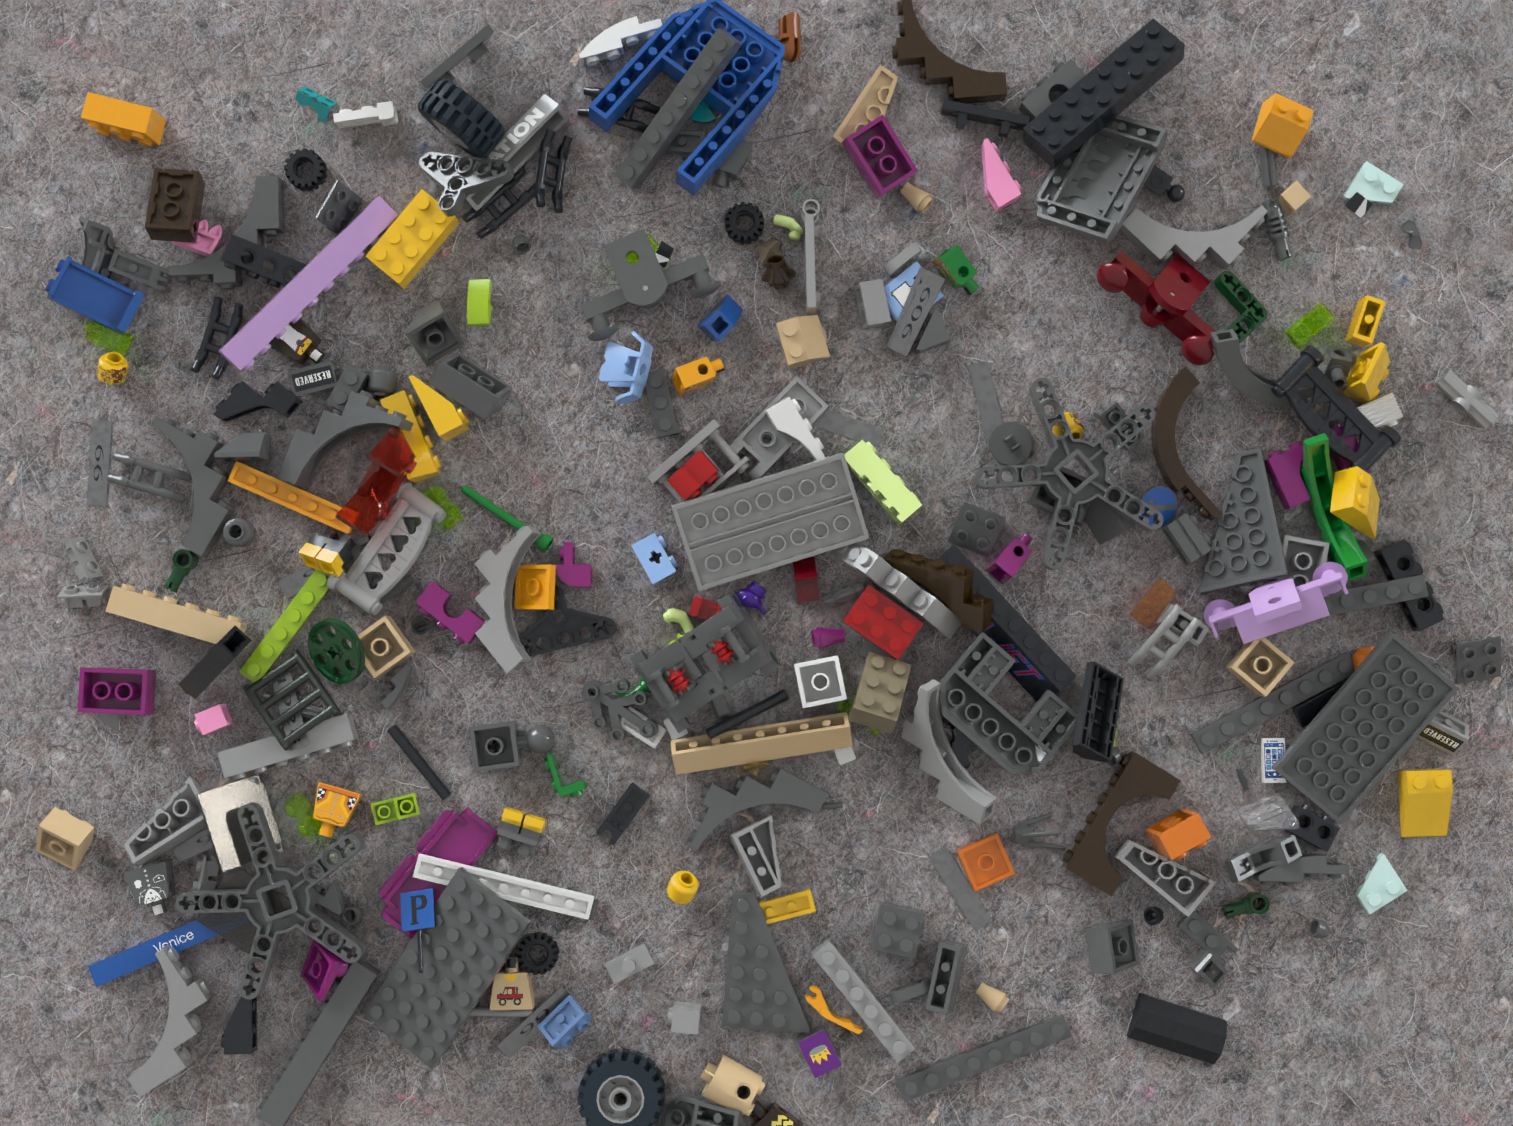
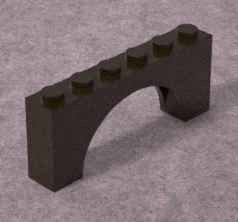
M1131 751L1123 756L1122 761L1119 763L1121 768L1118 773H1113L1108 781L1109 788L1106 793L1103 791L1096 802L1098 804L1094 812L1091 811L1085 820L1087 823L1083 831H1078L1073 840L1076 843L1071 850L1068 849L1062 858V861H1064L1063 867L1110 896L1114 894L1123 879V876L1116 872L1110 864L1105 850V834L1112 816L1120 806L1137 796L1151 794L1170 800L1181 782L1178 778Z

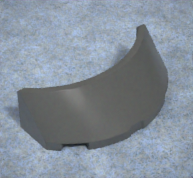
M80 216L79 221L85 237V252L81 265L113 280L115 272L109 271L108 267L115 249L118 250V248L115 246L111 229Z

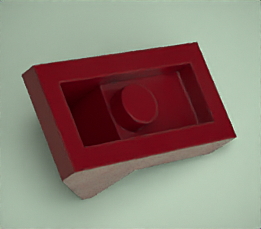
M814 557L793 562L798 603L820 601Z

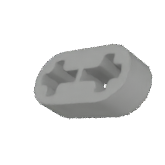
M916 242L912 243L891 259L883 267L889 276L894 275L922 252V249Z

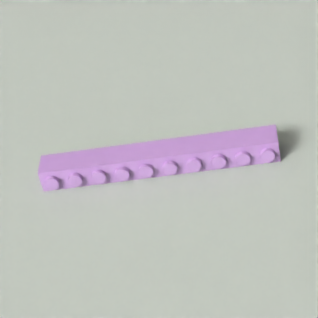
M380 196L376 197L218 352L238 371H241L243 368L248 370L256 362L253 358L258 353L263 355L271 347L269 342L274 337L279 339L287 331L285 326L290 322L293 324L303 316L301 311L306 306L311 308L319 300L317 295L322 290L326 293L335 284L332 280L337 275L342 277L350 269L348 265L353 260L359 261L366 254L363 250L368 245L373 247L381 238L379 234L384 229L387 231L398 214Z

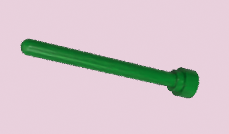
M466 485L461 487V492L515 529L519 530L523 526H527ZM541 533L534 541V544L538 550L545 553L551 546L554 538L548 534L544 535Z

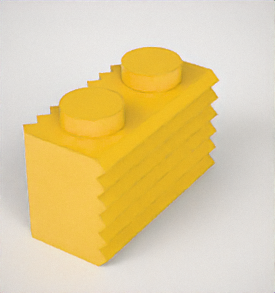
M1369 295L1358 300L1357 305H1355L1356 309H1354L1355 313L1352 314L1351 325L1348 326V333L1346 338H1344L1345 342L1360 347L1372 344L1386 302Z

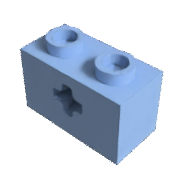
M653 533L631 545L653 585L677 573L675 568L678 564L673 555L668 556L664 548L668 546L661 535L657 537ZM656 552L657 555L662 554V557L659 558L660 563L658 564L655 561L651 562V559L653 558L652 553Z

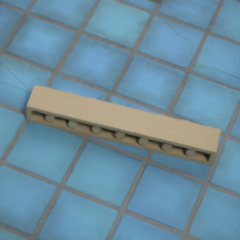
M847 712L726 731L713 739H710L708 735L670 740L676 775L853 747Z

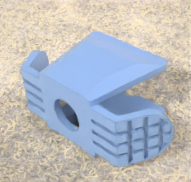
M634 330L632 335L642 343L640 352L608 342L604 354L606 361L601 366L599 375L601 382H609L608 385L610 387H631L630 392L615 398L617 404H626L641 399L651 366L653 346Z

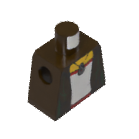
M301 318L294 324L290 322L285 326L287 331L279 339L274 337L269 342L272 349L301 364H304L308 358L318 364L325 356V353L317 348L322 340Z

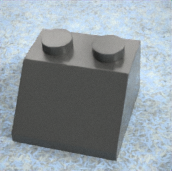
M1064 467L1059 469L1074 488L1086 479V477ZM1033 486L1026 503L1052 514L1055 500L1046 493L1043 486ZM1061 510L1059 512V517L1069 519L1066 511Z
M1121 483L1116 484V485L1120 486L1121 488H1123V486H1122ZM1109 491L1108 499L1111 502H1116L1118 499L1117 494L1114 491ZM1095 499L1089 502L1090 505L1087 509L1085 521L1100 545L1135 526V524ZM1133 503L1127 505L1128 512L1135 514L1137 510Z
M1133 920L1101 923L1085 928L1091 973L1115 974L1139 965Z

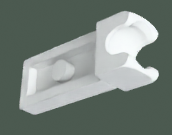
M393 101L377 103L375 108L373 106L361 107V110L343 109L339 113L333 114L334 123L339 129L374 123H382L383 126L399 123L397 108L393 105Z

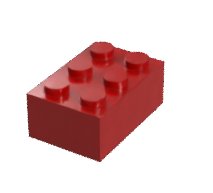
M869 584L842 621L895 660H899L924 624Z

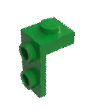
M553 752L546 754L547 759H544L547 771H552L554 780L551 781L554 793H559V797L570 794L571 798L583 794V789L587 788L585 779L563 786Z

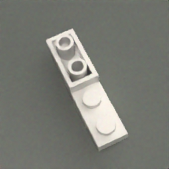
M635 16L611 26L595 37L579 54L582 66L586 64L587 66H593L604 59H618L620 55L624 54L623 45L633 46L641 40H649L662 26L661 19L639 24L638 18Z

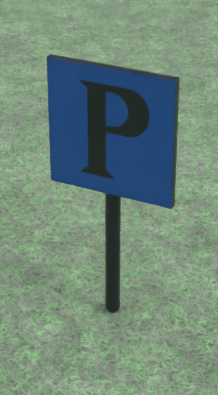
M434 888L400 893L402 932L417 930L419 973H423L422 929L436 927Z

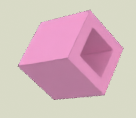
M218 704L195 714L196 720L194 723L198 732H201L202 735L212 734L234 724L226 704Z

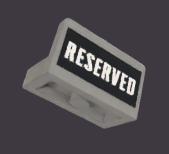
M1439 711L1417 738L1450 755H1455L1469 740V725Z

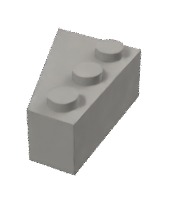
M767 815L729 835L757 895L760 897L782 887L772 815Z

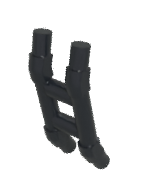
M585 87L583 93L586 96L597 98L604 89ZM638 98L615 124L644 133L649 125L632 119L635 107L655 115L659 112L660 107ZM579 107L577 111L578 116L589 118V108Z
M547 128L539 148L540 156L536 184L534 185V196L537 207L542 208L545 206V185L554 188L552 190L554 212L562 213V187L565 165L573 138L565 135L562 144L559 146L557 157L551 156L549 153L555 131ZM547 164L556 166L555 179L546 176Z
M523 167L519 168L512 180L505 183L478 211L471 208L470 211L462 215L466 223L480 216L486 209L494 217L485 227L476 232L480 239L496 231L506 220L533 199L534 185L536 183H533L519 198L510 190L525 175L526 170ZM503 195L511 205L501 213L493 203Z
M214 297L203 340L191 367L192 372L199 373L207 359L208 352L218 354L220 356L212 373V377L217 380L221 378L226 370L228 361L218 352L222 346L211 343L214 332L218 331L227 334L225 345L237 334L242 323L244 308L243 304L235 303L230 326L218 323L222 312L223 298Z

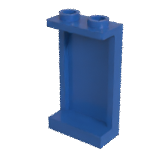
M70 256L65 261L61 259L55 270L59 273L56 280L50 279L45 291L49 292L47 299L124 336L145 293L137 289L133 291L73 261Z

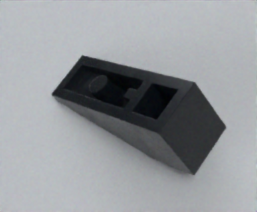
M254 982L249 985L250 987H252V992L256 990L255 988H253ZM240 997L224 1030V1034L221 1036V1047L224 1048V1055L252 1054L257 1050V997L251 1000Z

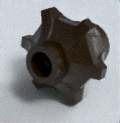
M774 255L767 259L766 271L761 276L762 282H768L770 287L774 286L776 290H782L790 283L789 280L796 276V272L787 265L782 255Z

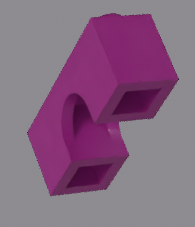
M431 581L416 600V603L420 606L418 610L427 617L430 614L437 619L435 623L444 630L449 628L455 633L453 637L460 643L464 644L467 642L471 644L477 637L475 633L481 628L485 620L471 609H466L457 618L451 617L446 607L453 595L438 583Z

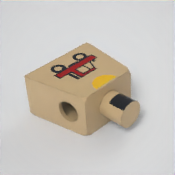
M508 957L505 961V970H499L495 976L490 1010H528L535 1007L530 973H527L526 969L519 970L518 957Z

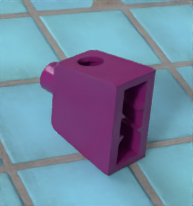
M1023 533L1019 539L1014 538L985 571L1001 584L1007 582L1016 574L1032 553L1029 547L1034 542L1033 538Z

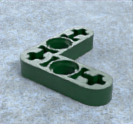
M1223 271L1216 277L1214 283L1218 291L1240 313V316L1225 329H1233L1238 334L1237 337L1240 344L1267 318V311L1232 272ZM1237 294L1241 295L1245 302H1241ZM1241 321L1247 325L1248 330L1241 326Z

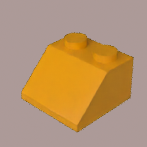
M1275 93L1262 103L1251 141L1287 158H1291L1309 130L1314 110Z

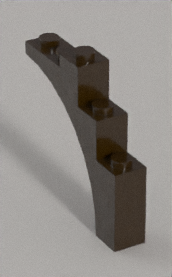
M900 0V2H897V15H901L902 23L898 25L899 37L896 38L895 45L892 46V59H896L897 66L923 64L920 65L919 70L920 78H924V84H948V98H952V101L968 104L1005 101L1007 96L1005 72H985L971 69L955 62L943 54L928 39L919 25L913 10L912 0Z

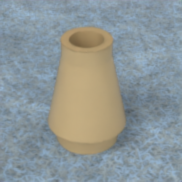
M906 183L900 192L917 212L925 213L934 201L930 193L910 183Z
M983 982L975 992L993 1012L997 1011L999 1014L1009 1001V998L1005 996L1006 993Z

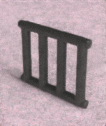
M299 650L292 652L291 658L253 684L243 686L247 697L285 751L291 748V743L331 715L337 716L341 712ZM298 664L303 674L262 702L256 692ZM309 681L315 691L274 719L267 709ZM321 698L327 708L285 736L279 726Z

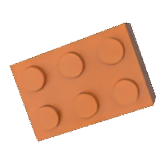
M1185 808L1179 809L1144 829L1156 852L1176 861L1187 856V851L1190 849H1199L1208 843L1206 840L1212 838L1200 815Z

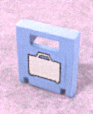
M917 261L884 287L889 313L896 322L921 267ZM939 291L933 305L944 297L941 291Z

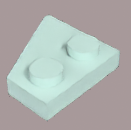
M1366 161L1342 199L1349 201L1358 192L1370 202L1390 205L1404 184Z
M1383 853L1377 856V862L1372 870L1368 871L1364 883L1360 885L1355 894L1367 914H1372L1407 891Z

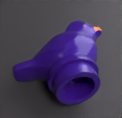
M752 581L751 584L747 585V588L741 589L736 593L743 607L756 608L764 615L767 614L761 601L765 597L767 590L757 582Z

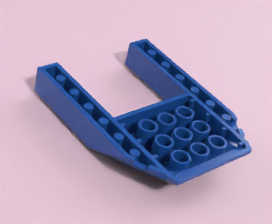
M707 0L704 4L692 6L690 10L672 14L589 105V120L607 132L661 71L679 83L718 28L726 30L741 42L742 45L702 100L724 117L677 170L676 183L693 196L745 138L776 93L785 52V46L721 0Z

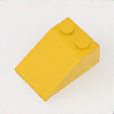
M1380 342L1359 353L1347 377L1346 387L1341 389L1344 395L1362 404L1375 400L1380 391L1378 388L1380 382L1384 381L1389 373L1387 367L1390 359L1384 343Z
M414 375L409 376L439 437L448 441L470 430L467 425L470 423V420L461 407L457 408Z
M1358 466L1335 472L1330 512L1364 535L1375 539L1380 498L1372 476Z
M1443 768L1397 770L1401 837L1447 836L1453 795L1452 770Z

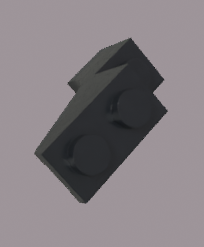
M242 381L231 389V394L226 400L224 399L219 402L213 415L228 422L255 411L269 408L277 410L280 414L289 418L302 401L278 381L266 389L264 397L249 384Z

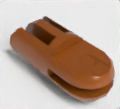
M791 12L779 19V42L785 46L783 60L795 62L799 58L801 51V24L799 13Z

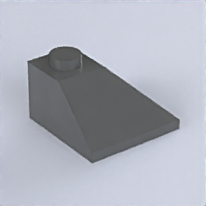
M438 300L420 309L404 332L426 366L464 345L462 338Z
M250 429V433H242L216 451L214 457L225 462L271 461V435L265 433L264 429Z

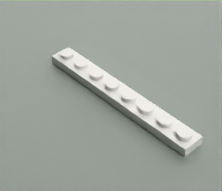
M420 853L418 855L413 874L414 878L448 885L458 868L463 867L502 899L589 919L594 901V896Z

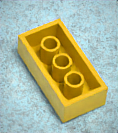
M421 189L365 257L400 287L405 289L460 222L455 215L446 216L438 207V201Z

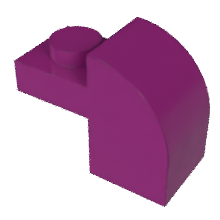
M564 542V547H560V561H564V564H555L558 577L565 584L572 587L592 588V565L575 564V543Z

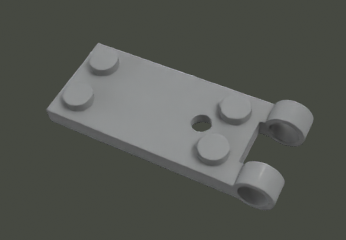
M808 199L803 203L801 220L804 224L806 316L815 315L816 309L820 307V291H816L814 246V244H818V225L816 224L819 220L820 204L815 199ZM808 204H814L817 207V210L813 207L805 208V206Z
M798 376L785 387L730 445L737 455L745 448L759 462L746 476L750 481L762 478L797 441L788 434L776 430L765 410L786 397H790L791 400L795 398L801 408L799 414L802 419L807 418L812 425L829 407ZM769 435L771 442L765 443L763 437Z

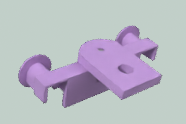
M1326 562L1316 568L1312 582L1297 587L1293 579H1280L1268 582L1249 593L1250 603L1235 607L1228 600H1214L1205 608L1204 620L1212 628L1215 638L1219 637V630H1226L1237 626L1243 644L1329 616L1330 613L1324 597L1340 590L1348 594L1346 587L1348 575L1342 565L1335 562Z

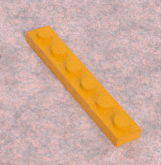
M236 461L227 480L230 483L349 535L359 514Z

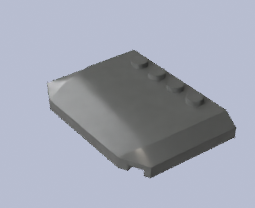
M1117 115L1055 169H1051L1037 194L1038 221L1107 244L1115 239L1163 151L1168 135L1167 129Z

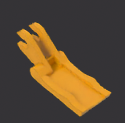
M814 985L809 986V989L816 993V996L811 997L805 994L806 1001L821 1016L857 1034L863 1031V1029H860L862 1026L854 1024L851 1019L840 1017L831 1012L820 988Z

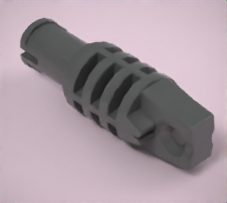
M1278 198L1266 200L1262 203L1263 207L1268 211L1264 215V219L1268 228V234L1270 235L1269 238L1276 247L1278 260L1292 257L1288 243L1290 234L1287 230L1288 226L1286 225V219H1284L1285 215Z

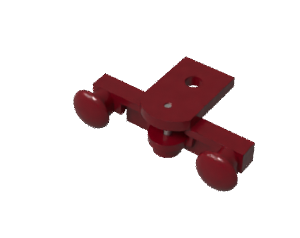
M1120 251L1111 263H1105L1099 267L1097 271L1099 285L1110 293L1123 291L1142 307L1140 319L1146 326L1156 328L1158 325H1163L1183 342L1181 346L1182 354L1188 362L1194 365H1205L1212 360L1214 351L1211 333L1216 331L1190 309L1210 281L1178 253L1156 279L1123 251Z

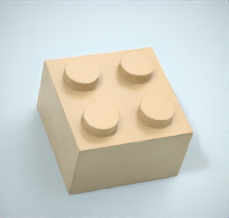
M391 616L382 617L358 635L364 648L365 666L374 678L383 677L416 653Z
M1263 637L1245 643L1225 668L1256 695L1266 697L1295 662Z

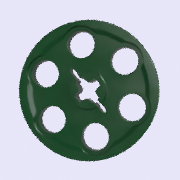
M336 618L324 619L311 628L308 635V649L318 671L325 678L337 684H346L358 678L364 670L365 653L355 631L348 624ZM330 626L335 629L336 635L332 633ZM318 634L321 635L323 643L319 640ZM346 639L351 642L352 648L348 646ZM321 654L326 658V663L322 660ZM350 660L354 662L355 668L351 666ZM337 667L342 671V676L338 673Z

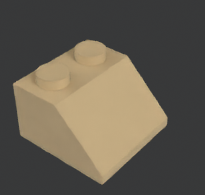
M818 315L799 316L776 323V331L788 369L830 357Z
M54 807L38 826L36 851L76 871L93 840L94 827L87 821H81L69 812Z

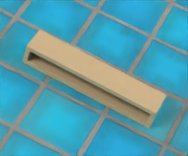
M122 583L121 587L113 586L105 611L213 644H217L234 626H237L243 633H245L247 624L241 622L242 618L228 615L225 618L219 616V611L207 608L206 612L198 610L199 605L186 602L184 606L178 604V599L168 596H164V599L157 598V593L148 590H143V593L135 591V586Z

